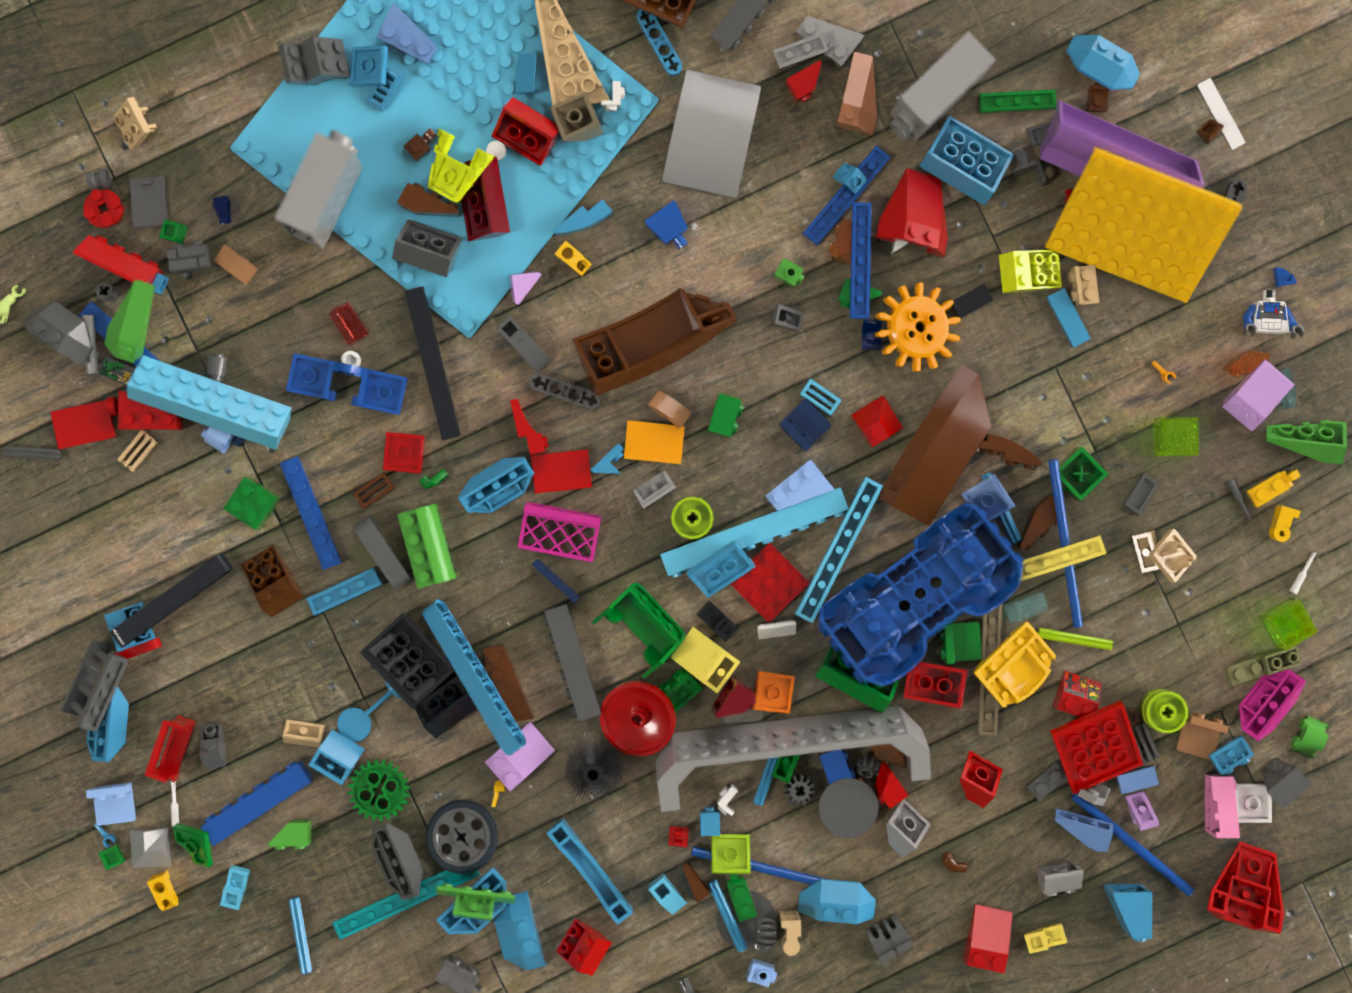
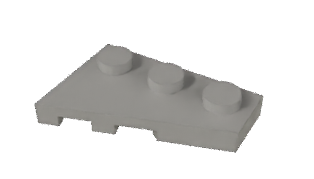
M807 16L796 30V34L803 39L823 32L829 50L824 55L840 67L843 66L865 36Z

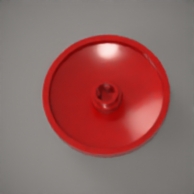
M642 681L622 683L610 691L601 705L600 725L607 740L616 749L632 756L655 754L668 744L674 734L676 727L674 707L667 695L652 684Z

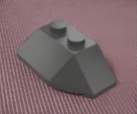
M56 301L34 309L24 324L28 332L82 366L93 351L86 322Z
M390 824L374 828L372 831V850L387 884L394 892L400 895L402 900L417 897L420 891L423 868L409 835Z

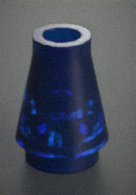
M228 196L214 197L212 205L220 225L231 223V200H229Z

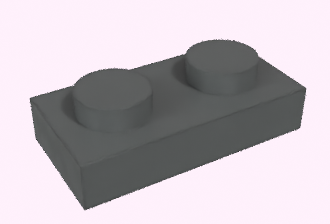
M1054 761L1028 783L1026 787L1040 802L1066 779V776L1061 767Z

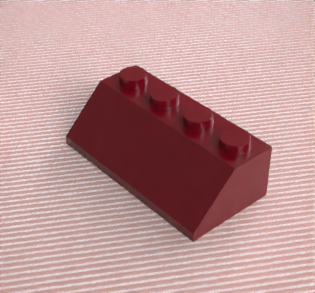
M495 156L461 199L468 242L499 237L510 233L499 165ZM472 159L464 162V164L470 166Z

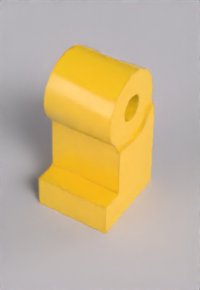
M567 241L554 254L580 276H583L592 265Z
M1276 505L1269 529L1270 538L1279 542L1287 541L1291 534L1290 526L1293 518H1299L1301 511Z
M168 870L151 876L147 881L161 911L168 910L179 904L178 897L169 879Z

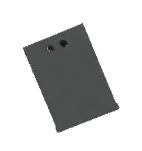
M165 176L129 178L133 229L162 227L164 219L168 220Z

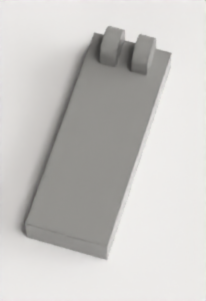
M823 32L773 50L779 70L829 51Z

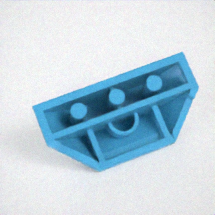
M1075 35L1066 50V53L1070 55L1071 61L1079 72L1109 90H1132L1140 75L1132 54L1100 35Z
M524 457L503 458L471 477L459 494L458 499L468 513H492L524 494L534 472Z
M118 686L97 732L87 730L86 742L92 755V761L109 762L126 742L129 703Z
M493 867L481 875L469 887L475 891L489 889L492 890V893L500 894L501 891H506V880ZM455 900L436 919L448 934H477L490 922L488 920L453 916ZM495 902L492 919L506 907V903Z
M821 878L805 890L803 889L799 892L798 912L818 921L859 924L874 919L876 899L860 882Z
M524 891L513 894L515 896L514 904L506 903V907L494 920L503 958L526 970L546 966L528 892Z

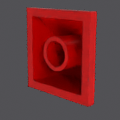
M884 395L851 415L870 448L903 428Z
M969 751L959 780L966 798L984 809L995 797L1003 769L972 751Z

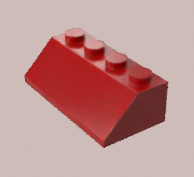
M89 235L73 251V254L133 283L135 280H140L152 284L157 273L161 275L164 273V271L158 269L160 265L150 260L146 263L141 260L142 256L131 252L129 255L124 252V247L115 243L111 246L107 244V239L96 235V238Z

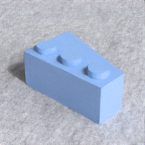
M810 459L764 496L774 509L778 511L835 489Z

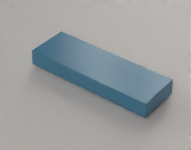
M1065 288L1046 297L1072 348L1091 339Z

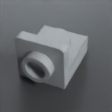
M1100 783L1088 790L1080 789L1078 796L1092 804L1104 806L1111 789Z

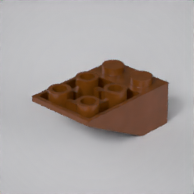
M274 545L241 564V568L261 610L271 618L304 598L298 583Z

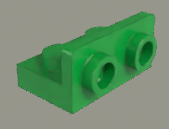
M683 667L677 670L669 680L659 686V689L670 699L675 713L703 689Z

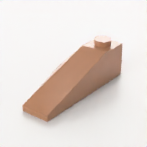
M854 52L836 127L872 136L877 120L873 56Z

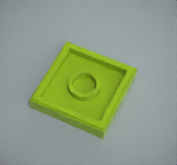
M720 834V836H711V874H750V835Z

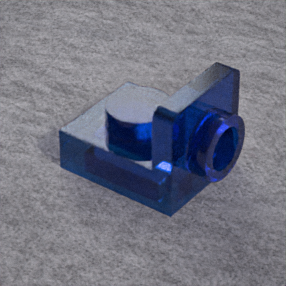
M863 320L861 329L862 350H881L882 338L875 337L874 334L882 329L881 320Z

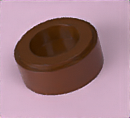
M1127 707L1125 710L1130 725L1133 727L1139 721V714L1135 709Z

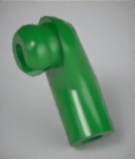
M441 469L431 479L428 476H424L419 482L423 485L424 489H429L439 485L448 476V473Z

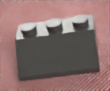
M408 219L395 240L392 259L447 278L455 262L462 238Z

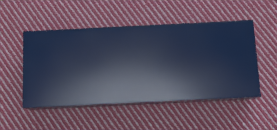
M539 559L532 563L533 567L574 603L580 598V595Z

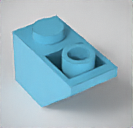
M664 873L648 884V890L660 905L672 915L687 904V901Z

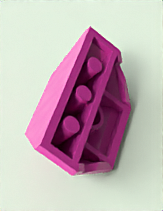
M1289 669L1261 676L1239 704L1242 731L1258 742L1273 732L1296 703L1306 680Z

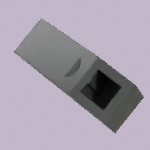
M511 315L496 328L536 372L551 360Z

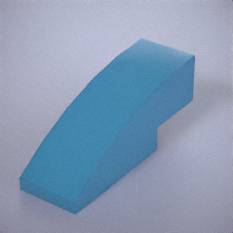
M603 199L589 211L582 206L553 230L556 236H564L587 230L603 222L613 214V211Z

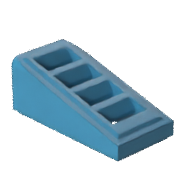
M388 67L386 78L390 76L394 79L393 82L386 79V84L391 86L390 89L384 86H374L366 102L382 112L403 81L399 74ZM379 89L387 93V95L384 96L378 92ZM377 96L382 99V104L375 100L374 97Z

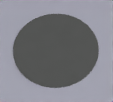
M844 778L833 782L825 789L819 802V815L824 826L831 833L844 838H853L866 833L873 826L878 815V801L875 793L866 783L853 778Z
M750 891L757 917L739 922L731 896H728L726 901L747 945V949H754L756 921L769 918L776 923L774 909L767 898L755 891ZM718 910L717 927L719 933L728 944L736 948Z

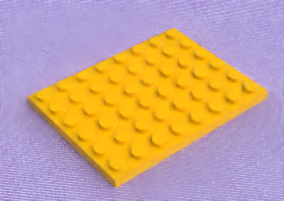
M1095 147L1045 244V248L1085 264L1095 265L1098 269L1187 303L1240 213L1242 204Z

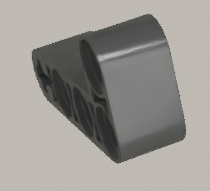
M371 514L354 524L355 533L395 590L412 579L381 533L377 522Z

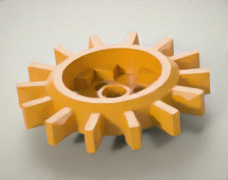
M921 282L915 284L914 297L909 296L905 285L898 287L902 301L897 303L891 296L885 297L883 299L884 302L892 308L890 314L882 312L875 315V318L887 322V330H879L874 333L875 337L883 338L888 336L891 342L890 345L881 351L882 354H890L896 349L900 353L895 363L896 367H902L907 357L912 358V372L921 370V358L923 357L926 358L930 369L937 368L938 364L934 354L938 351L942 357L950 358L952 353L944 347L945 341L956 342L960 340V337L956 334L948 333L949 325H954L961 321L960 317L948 319L945 310L954 304L953 300L945 301L939 305L936 299L941 289L938 287L933 288L929 297L923 296L924 286ZM912 312L916 314L915 319L911 317ZM930 315L934 318L933 322L929 320ZM918 321L924 325L922 332L916 330V323ZM909 331L913 332L912 338L908 335ZM928 334L931 336L930 341H928L926 338Z

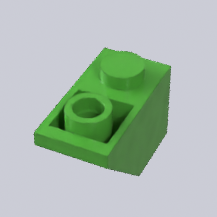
M311 819L291 820L269 842V847H275L277 850L286 849V846H294V849H305L311 843Z

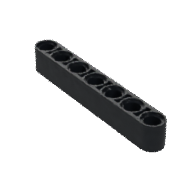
M223 553L216 555L110 631V634L121 648L127 646L221 579L234 567Z

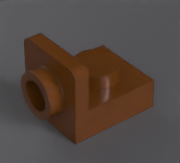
M1095 82L1094 85L1088 88L1087 112L1108 111V92L1110 90L1098 82Z

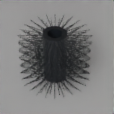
M591 740L590 746L588 744L580 746V752L577 753V756L574 754L568 759L570 764L569 762L566 763L569 767L566 766L565 768H571V770H564L571 772L564 774L569 775L570 777L567 778L571 781L574 780L572 788L574 785L578 787L575 790L577 795L580 793L581 796L585 790L584 798L590 784V799L593 789V801L595 795L596 797L598 794L601 796L607 795L605 793L608 791L605 789L609 787V784L612 783L614 787L616 783L617 786V783L622 779L618 773L620 775L623 773L616 771L623 766L615 761L617 753L613 759L611 758L615 748L611 750L609 744L605 751L604 744L600 756L597 757L599 740L596 756L595 742L593 745Z

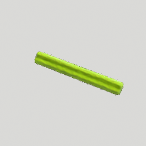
M1039 628L1037 632L1042 639L1104 650H1112L1113 641L1045 628Z

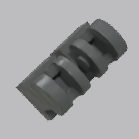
M896 914L891 915L894 921L893 926H890L886 919L882 920L885 925L884 929L890 934L888 938L884 937V931L878 924L874 925L878 932L877 935H873L869 928L865 930L881 964L896 957L893 949L896 948L898 953L901 954L914 947Z

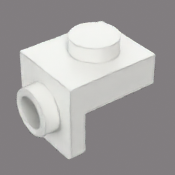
M613 81V101H601V108L605 109V111L615 112L617 109H621V99H625V87H621V81Z
M732 783L729 786L725 785L719 793L721 796L717 800L719 805L717 808L723 814H730L731 816L734 814V810L727 804L738 792Z

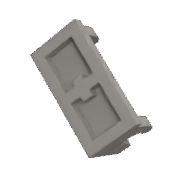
M664 470L633 490L643 508H646L675 489L676 486Z

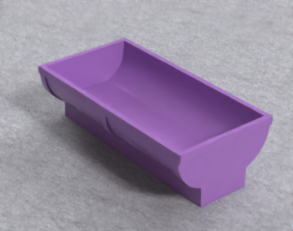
M1058 100L1056 111L1040 146V159L1080 176L1094 148L1097 147L1203 189L1205 184L1197 160Z

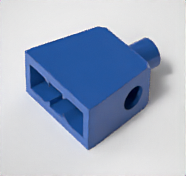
M675 200L644 221L645 226L665 246L673 241L680 250L688 244L682 235L688 231V227Z

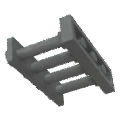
M92 640L61 707V711L80 715L77 726L97 732L129 660L113 654L107 655L110 646ZM104 662V665H103L101 671L99 672V669H100L102 663ZM94 680H96V683H95L93 689L91 690V687H92V685H93V683H94ZM88 697V700H87V702H86V705H85V707L83 708V705H84V703H85V700H86V698Z

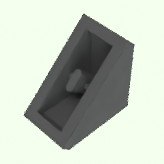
M776 304L774 306L771 326L800 331L803 312Z

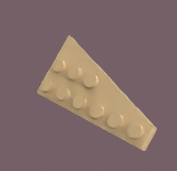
M535 0L552 105L554 106L583 92L587 93L592 105L601 104V101H610L558 1Z

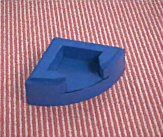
M1273 268L1276 287L1297 283L1295 277L1284 268Z

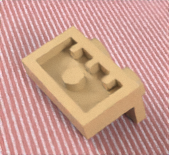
M1095 265L1074 266L1070 268L1069 281L1073 285L1071 299L1072 302H1075V306L1100 303Z

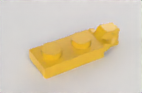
M1297 469L1288 473L1283 470L1248 489L1246 493L1255 508H1258L1293 486L1292 481L1301 475Z

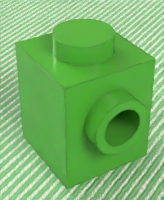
M783 258L773 277L794 288L795 284L800 285L805 275L801 274L804 270L803 268Z

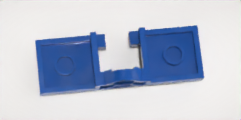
M294 353L286 391L335 401L337 392L330 390L333 372L362 378L358 396L353 395L351 405L400 415L408 380L407 377Z

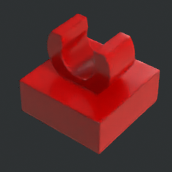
M670 825L668 846L687 847L689 827Z

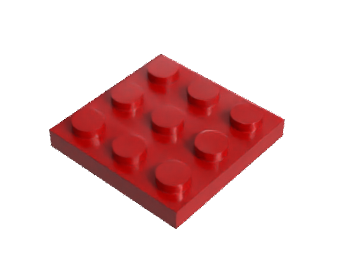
M769 542L751 559L755 564V568L730 583L768 623L809 584Z

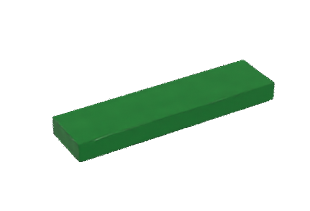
M1056 89L978 94L979 114L1056 109Z

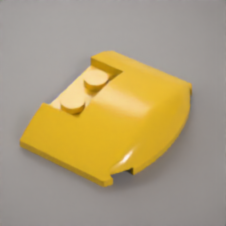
M1025 621L1009 633L1010 635L985 660L983 659L973 672L1001 707H1008V704L1013 703L1017 704L1032 695L1048 677L1051 671L1049 669L1051 659L1055 660L1056 657L1028 621Z

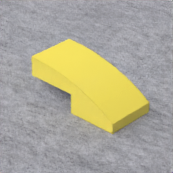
M1062 922L1024 934L1030 954L1048 950V947L1067 943Z

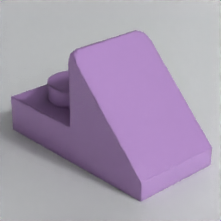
M1144 791L1126 796L1133 824L1137 823L1140 831L1159 826V820Z

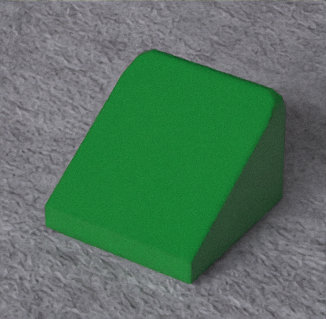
M164 219L159 238L183 244L188 227L181 223Z

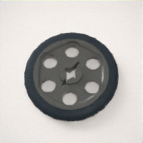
M456 800L440 807L433 814L426 831V844L432 859L441 868L456 874H467L485 866L496 851L498 843V830L492 815L483 806L468 800ZM457 812H461L465 816L462 823H457L454 819ZM475 819H479L482 822L480 830H474L472 827V822ZM442 824L448 825L450 829L447 835H442L439 832ZM458 832L461 834L466 833V842L457 839L459 837ZM478 838L485 842V846L481 850L477 849L474 845ZM445 843L450 844L452 847L451 853L447 855L442 852V846ZM461 851L469 853L470 858L468 861L463 862L460 860L459 854Z

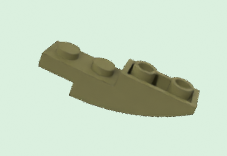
M1291 646L1236 661L1235 664L1223 667L1228 686H1234L1264 675H1271L1301 665L1302 661L1298 647Z

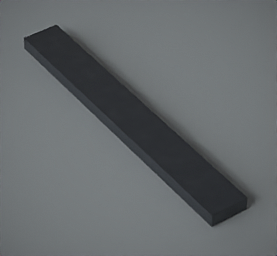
M424 286L406 290L404 292L442 441L462 436Z

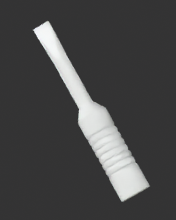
M1312 552L1303 571L1299 572L1290 592L1298 593L1306 578V572L1316 555L1315 552Z
M171 782V823L174 826L179 823V807L176 802L175 782Z

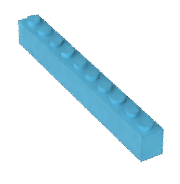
M840 487L661 553L660 555L668 576L672 575L675 578L683 575L684 570L693 568L733 540L741 549L744 548L745 551L756 548V543L762 542L764 545L774 541L773 537L775 536L786 537L792 534L791 530L798 528L799 531L809 528V524L815 521L816 524H821L828 521L826 517L834 515L836 518L845 515V510L849 508Z

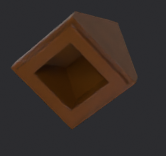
M1209 119L1197 131V134L1208 145L1222 131L1224 125Z

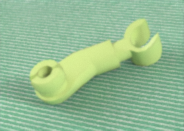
M19 285L13 286L12 293L0 301V324L8 321L10 306L16 301L18 296L25 295V288L19 294L17 293Z

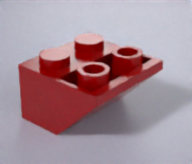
M574 919L556 952L577 972L593 976L612 942L601 932L578 919Z

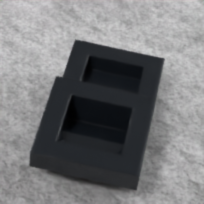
M710 600L696 613L725 642L739 629Z

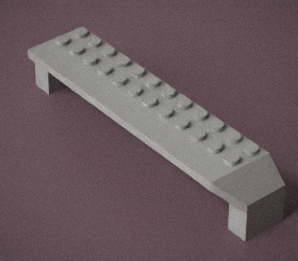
M899 705L887 707L882 713L875 709H865L677 732L673 734L656 760L661 812L680 810L678 785L695 767L890 743L905 754V762L911 780L919 781L931 779L929 746L923 730Z

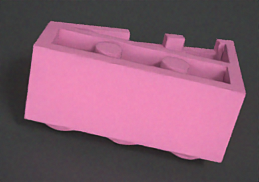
M1205 774V831L1216 838H1240L1235 794L1236 781L1229 774Z

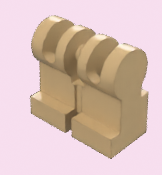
M779 911L781 928L784 929L781 934L783 950L787 955L794 956L800 950L797 938L801 937L799 912Z

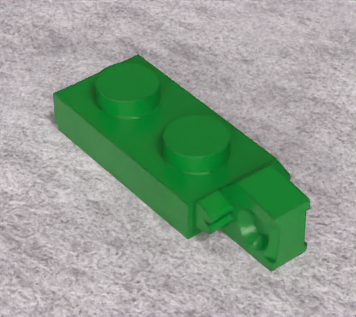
M729 874L730 879L727 880V887L739 922L757 917L746 879H744L743 875Z

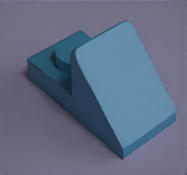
M618 443L591 471L593 473L621 474L610 462L612 460L617 462L624 455L622 453L624 448Z

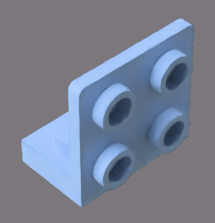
M132 782L93 787L86 791L87 798L94 799L96 823L98 826L136 820Z

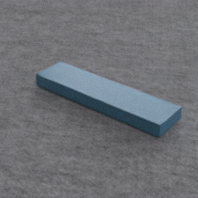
M373 567L308 597L306 600L315 616L384 583L377 568Z

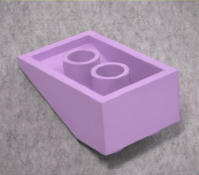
M1264 360L1224 398L1222 407L1250 431H1253L1292 389L1294 383L1268 361Z
M531 721L521 729L526 739L525 746L511 756L506 755L499 748L485 761L509 791L523 781L555 751Z

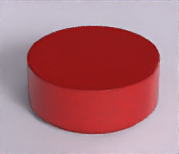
M115 396L107 397L106 407L110 416L118 415V399Z

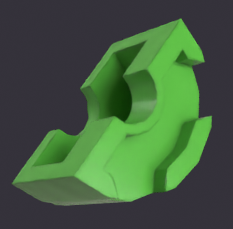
M1305 715L1299 723V728H1301L1300 734L1292 738L1291 750L1309 758H1315L1316 751H1322L1329 735L1325 731L1329 726L1320 720Z

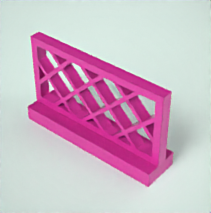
M527 501L524 507L518 548L593 562L602 516ZM527 516L536 517L539 524L530 528L527 524ZM548 520H554L558 525L551 532L544 525ZM568 523L573 524L577 531L569 536L563 529ZM539 526H542L547 533L541 539H538L533 532ZM586 527L595 528L594 536L587 540L582 530ZM560 529L566 538L557 543L552 534ZM531 533L536 542L532 545L523 544L524 536ZM580 533L585 542L576 547L570 538ZM547 537H550L555 544L550 549L544 548L541 544V541ZM568 540L574 549L570 552H563L559 545ZM587 544L591 549L590 557L583 556L578 549Z

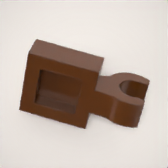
M429 128L422 137L416 134L403 147L418 162L431 150L428 144L437 135Z

